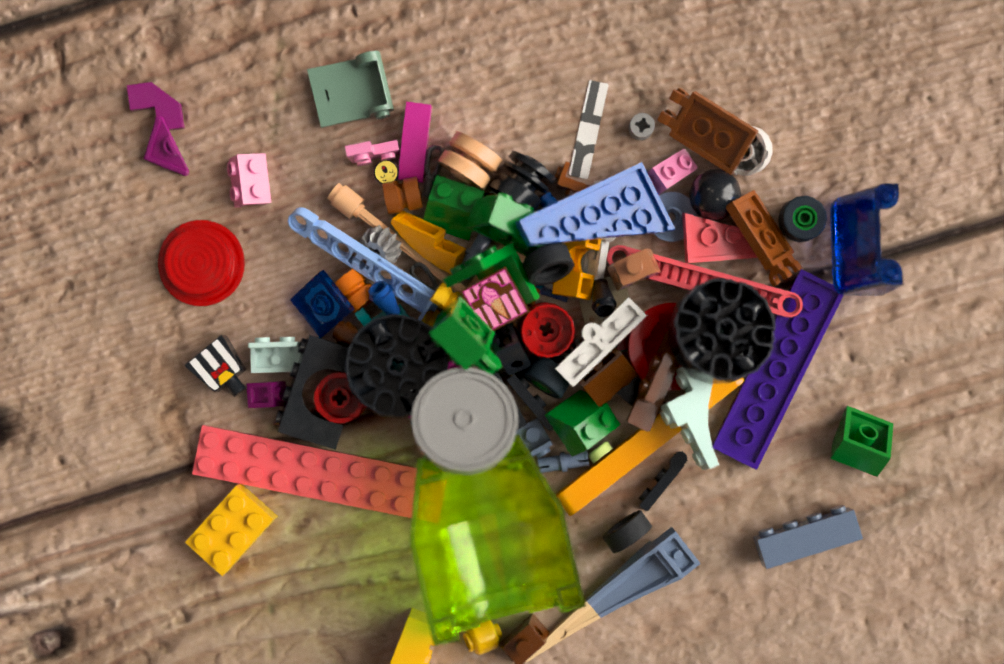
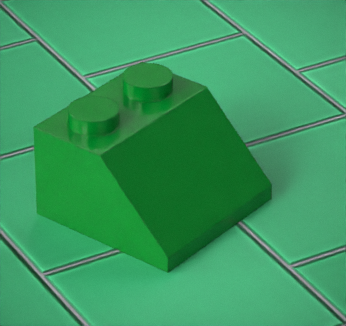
M436 175L423 220L445 229L446 234L469 241L472 230L465 226L475 199L483 198L485 192Z
M582 390L577 391L545 414V417L572 457L588 450L621 425L607 403L599 407Z
M847 406L832 442L830 459L878 477L891 459L894 424Z

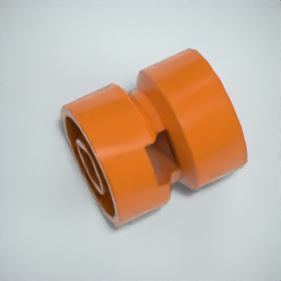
M352 269L333 284V288L341 297H347L346 304L355 314L372 302L369 298V288L372 284L365 283L366 277Z

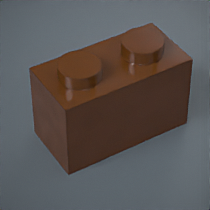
M614 347L578 383L600 407L610 401L613 395L620 389L630 384L638 373L623 354Z

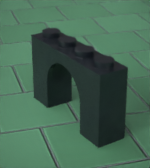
M307 334L306 339H301L298 347V352L301 353L298 363H293L290 371V376L293 377L290 387H285L282 395V400L285 401L282 411H277L274 419V424L277 425V432L336 450L343 424L330 422L324 417L311 413L304 405L302 391L307 379L319 370L333 369L346 373L345 364L349 347Z

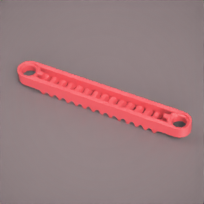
M623 245L613 246L607 254L608 265L610 266L614 263L612 256L617 251L624 252L627 257L641 250ZM653 254L661 273L647 280L691 291L695 286L713 278L731 279L751 285L766 299L774 315L791 318L797 316L802 310V299L793 292ZM786 298L795 300L796 309L793 312H786L783 309L782 303Z

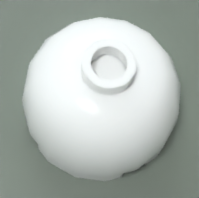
M752 126L759 130L734 174L751 176L762 171L770 162L772 143L769 136L762 129Z

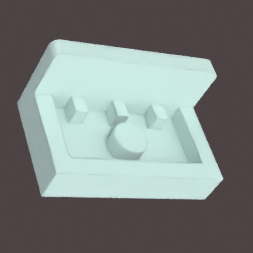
M270 337L255 338V343H248L251 353V373L290 372L293 363H298L301 353L298 352L300 342H295V337H280V342H270Z

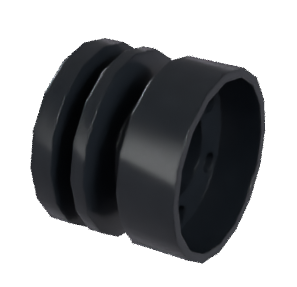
M512 150L508 157L515 164L505 161L503 164L511 174L507 176L498 172L489 188L496 194L504 193L511 196L512 201L518 204L523 203L531 206L535 212L541 203V199L534 191L538 190L547 193L549 188L541 181L552 185L556 178L543 164L534 158Z

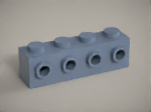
M845 505L831 508V513L821 515V513L806 516L807 520L799 523L797 520L785 522L782 524L783 528L773 530V528L760 530L758 532L759 535L754 536L753 539L762 566L769 569L862 540L863 537L855 511L848 507L845 508Z

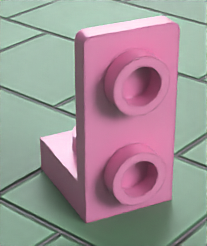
M682 149L653 167L647 173L658 195H660L669 187L697 170L698 167L686 149Z

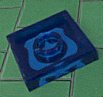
M324 270L317 273L290 299L319 338L328 334L354 310V307Z

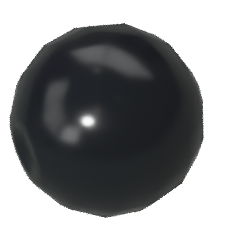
M710 169L699 174L692 182L689 191L690 204L693 210L700 217L710 220H722L730 216L726 209L727 205L741 197L740 185L737 179L721 169Z

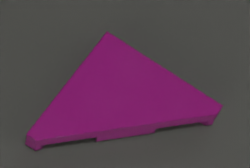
M160 115L156 116L143 159L181 175H189L190 171L163 117Z

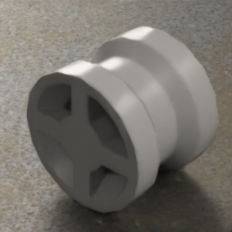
M646 113L636 114L628 127L630 135L634 139L641 141L649 138L655 128L654 119Z

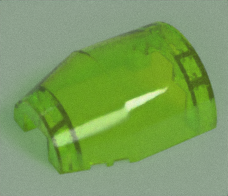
M519 434L515 435L510 450L498 464L477 474H452L434 466L424 456L417 459L409 543L433 646L460 640L458 632L480 627L482 622L524 611L534 613L554 607L560 613L586 607L563 506L549 486V482L536 465V461Z

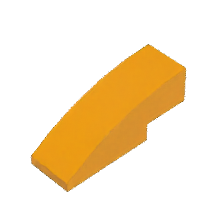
M405 211L392 218L391 224L411 248L436 267L451 274L450 269L462 263L466 248L444 239L445 229Z

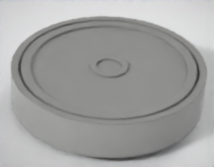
M463 368L450 369L432 378L418 394L412 412L413 435L421 453L439 469L458 475L477 474L498 464L510 450L518 426L516 404L507 387L493 375L474 368H468L466 371Z

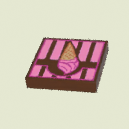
M506 266L461 290L467 304L493 331L530 312Z

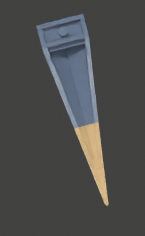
M670 527L653 542L649 540L549 633L544 646L526 662L603 616L651 592L681 580L701 563L677 532Z

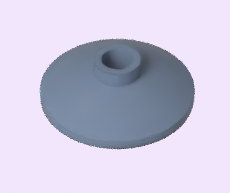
M666 192L659 195L667 213L675 215V220L672 223L676 230L653 234L659 239L668 242L684 239L682 213L697 216V213L690 204V199L678 192Z

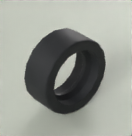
M553 243L531 252L524 259L523 267L530 283L540 286L554 283L567 276L573 270L574 262L566 245Z
M638 510L612 526L602 538L613 553H618L649 532L652 525L644 513Z

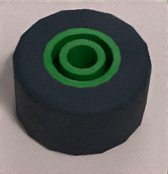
M796 197L787 202L780 210L778 217L779 228L783 235L792 241L805 242L812 240L825 229L827 222L826 210L822 203L813 197Z
M536 355L531 361V366L524 372V377L530 384L553 398H562L570 386V383L555 369L559 364L547 357Z

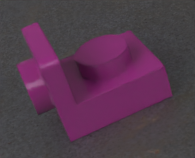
M285 381L246 383L248 408L284 406L285 401L282 400V395L286 387Z

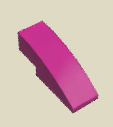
M406 101L398 180L417 176L418 183H423L432 105Z

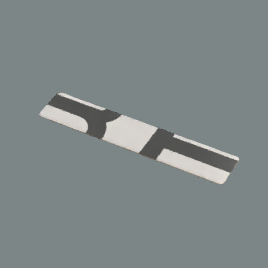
M589 81L570 166V176L588 179L608 84Z

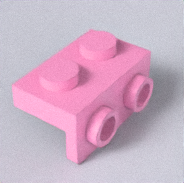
M237 154L230 158L227 164V173L231 177L230 198L234 202V207L270 204L271 196L266 155Z

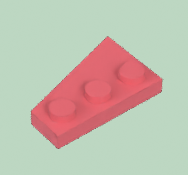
M682 213L685 263L757 258L738 227Z

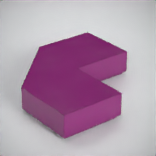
M152 82L127 85L131 111L155 108L156 116L160 115L163 117L169 131L185 129L182 106L178 101Z

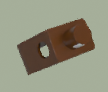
M532 613L499 642V647L514 664H523L544 646L549 631Z

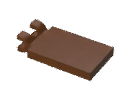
M681 88L674 89L669 99L681 105L682 108L678 115L669 109H666L665 112L661 111L657 121L672 129L669 133L670 137L728 174H734L759 130L696 91L692 92L690 96Z
M755 190L727 205V211L765 270L770 269L769 281L773 287L781 282L778 274L781 275L783 280L792 276L788 266L795 273L803 268L792 256L794 253L793 249Z

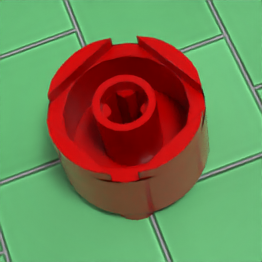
M339 372L326 376L315 389V407L330 422H349L362 414L365 409L350 391L346 373ZM340 390L343 395L347 396V400H344L343 404H340V400L335 398L336 395L340 394Z

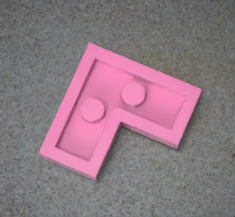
M397 140L375 145L368 141L345 146L347 157L352 164L357 163V166L371 164V160L381 158V161L392 160L396 158V154H400Z

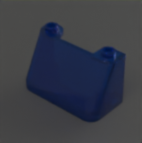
M880 184L840 196L831 204L832 276L834 289L839 294L845 296H883L903 285V271L900 264L895 260L882 259L880 210L891 209L897 204L899 200V184Z

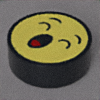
M383 160L376 164L374 176L380 184L398 180L399 169L394 162Z

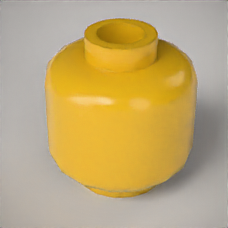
M484 618L467 625L463 637L470 652L473 651L476 655H482L498 648L502 632L498 623L493 624L490 619Z

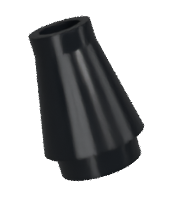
M602 278L597 279L593 284L592 310L600 317L610 316L615 311L617 302L608 286V281Z

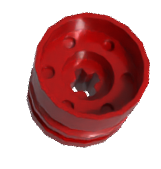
M541 302L534 304L529 308L530 312L521 317L519 326L521 339L528 349L538 356L550 358L562 354L573 342L575 328L572 318L567 311L554 303ZM549 322V326L552 328L551 332H546L545 335H542V330L539 328L540 325H545Z

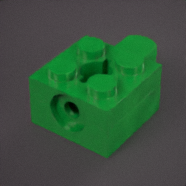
M461 296L438 314L429 334L437 346L443 347L449 353L453 363L461 366L465 371L474 364L479 370L491 375L502 367L500 359L489 349L495 332Z

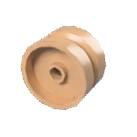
M456 131L450 140V145L459 154L450 150H444L438 159V163L459 180L484 191L490 182V177L482 169L496 172L502 163V159L480 142L464 133Z

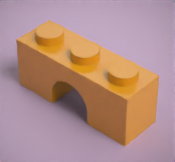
M601 239L562 242L561 244L566 245L574 262V268L567 276L553 283L552 294L591 300L595 276L582 271L581 259L590 250L599 251Z

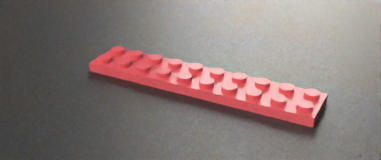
M202 425L192 472L193 475L437 523L447 475V473L439 474L437 471L208 425Z

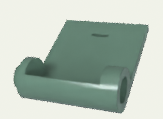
M369 51L357 55L354 60L307 69L321 128L374 116L376 119H384L390 116V112L394 111L380 51Z

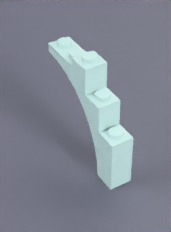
M721 328V329L719 330V332L722 334V333H724V331H723V329ZM681 367L676 371V381L679 387L684 389L686 393L661 405V417L664 423L669 425L671 429L681 426L682 438L687 444H690L694 452L692 457L695 464L701 467L702 470H708L719 465L712 448L708 428V404L713 384L692 377Z

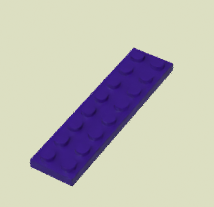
M802 269L798 271L789 289L790 292L799 295L802 299L803 307L801 312L791 318L776 315L775 339L771 355L758 371L745 377L712 443L713 449L755 470L758 469L846 292ZM786 298L782 303V307L786 312H793L796 309V302L792 298Z

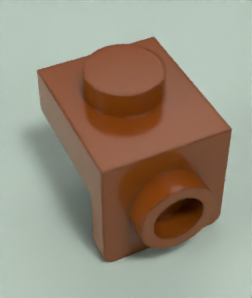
M566 161L564 167L558 166L555 174L556 181H558L556 187L565 190V195L571 196L588 188L589 185L565 177L570 162Z

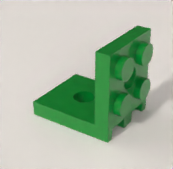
M512 243L499 250L494 246L450 269L451 275L443 279L447 288L475 274L480 280L506 266L526 304L540 298L535 286L530 283L523 263Z

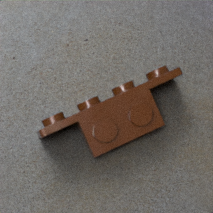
M668 330L665 332L656 354L649 362V370L638 387V395L626 419L627 423L646 432L651 430L679 366L669 346Z

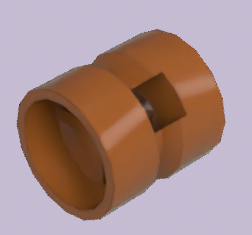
M417 176L403 179L400 184L397 181L382 183L389 215L402 213L404 208H407L409 211L423 208Z

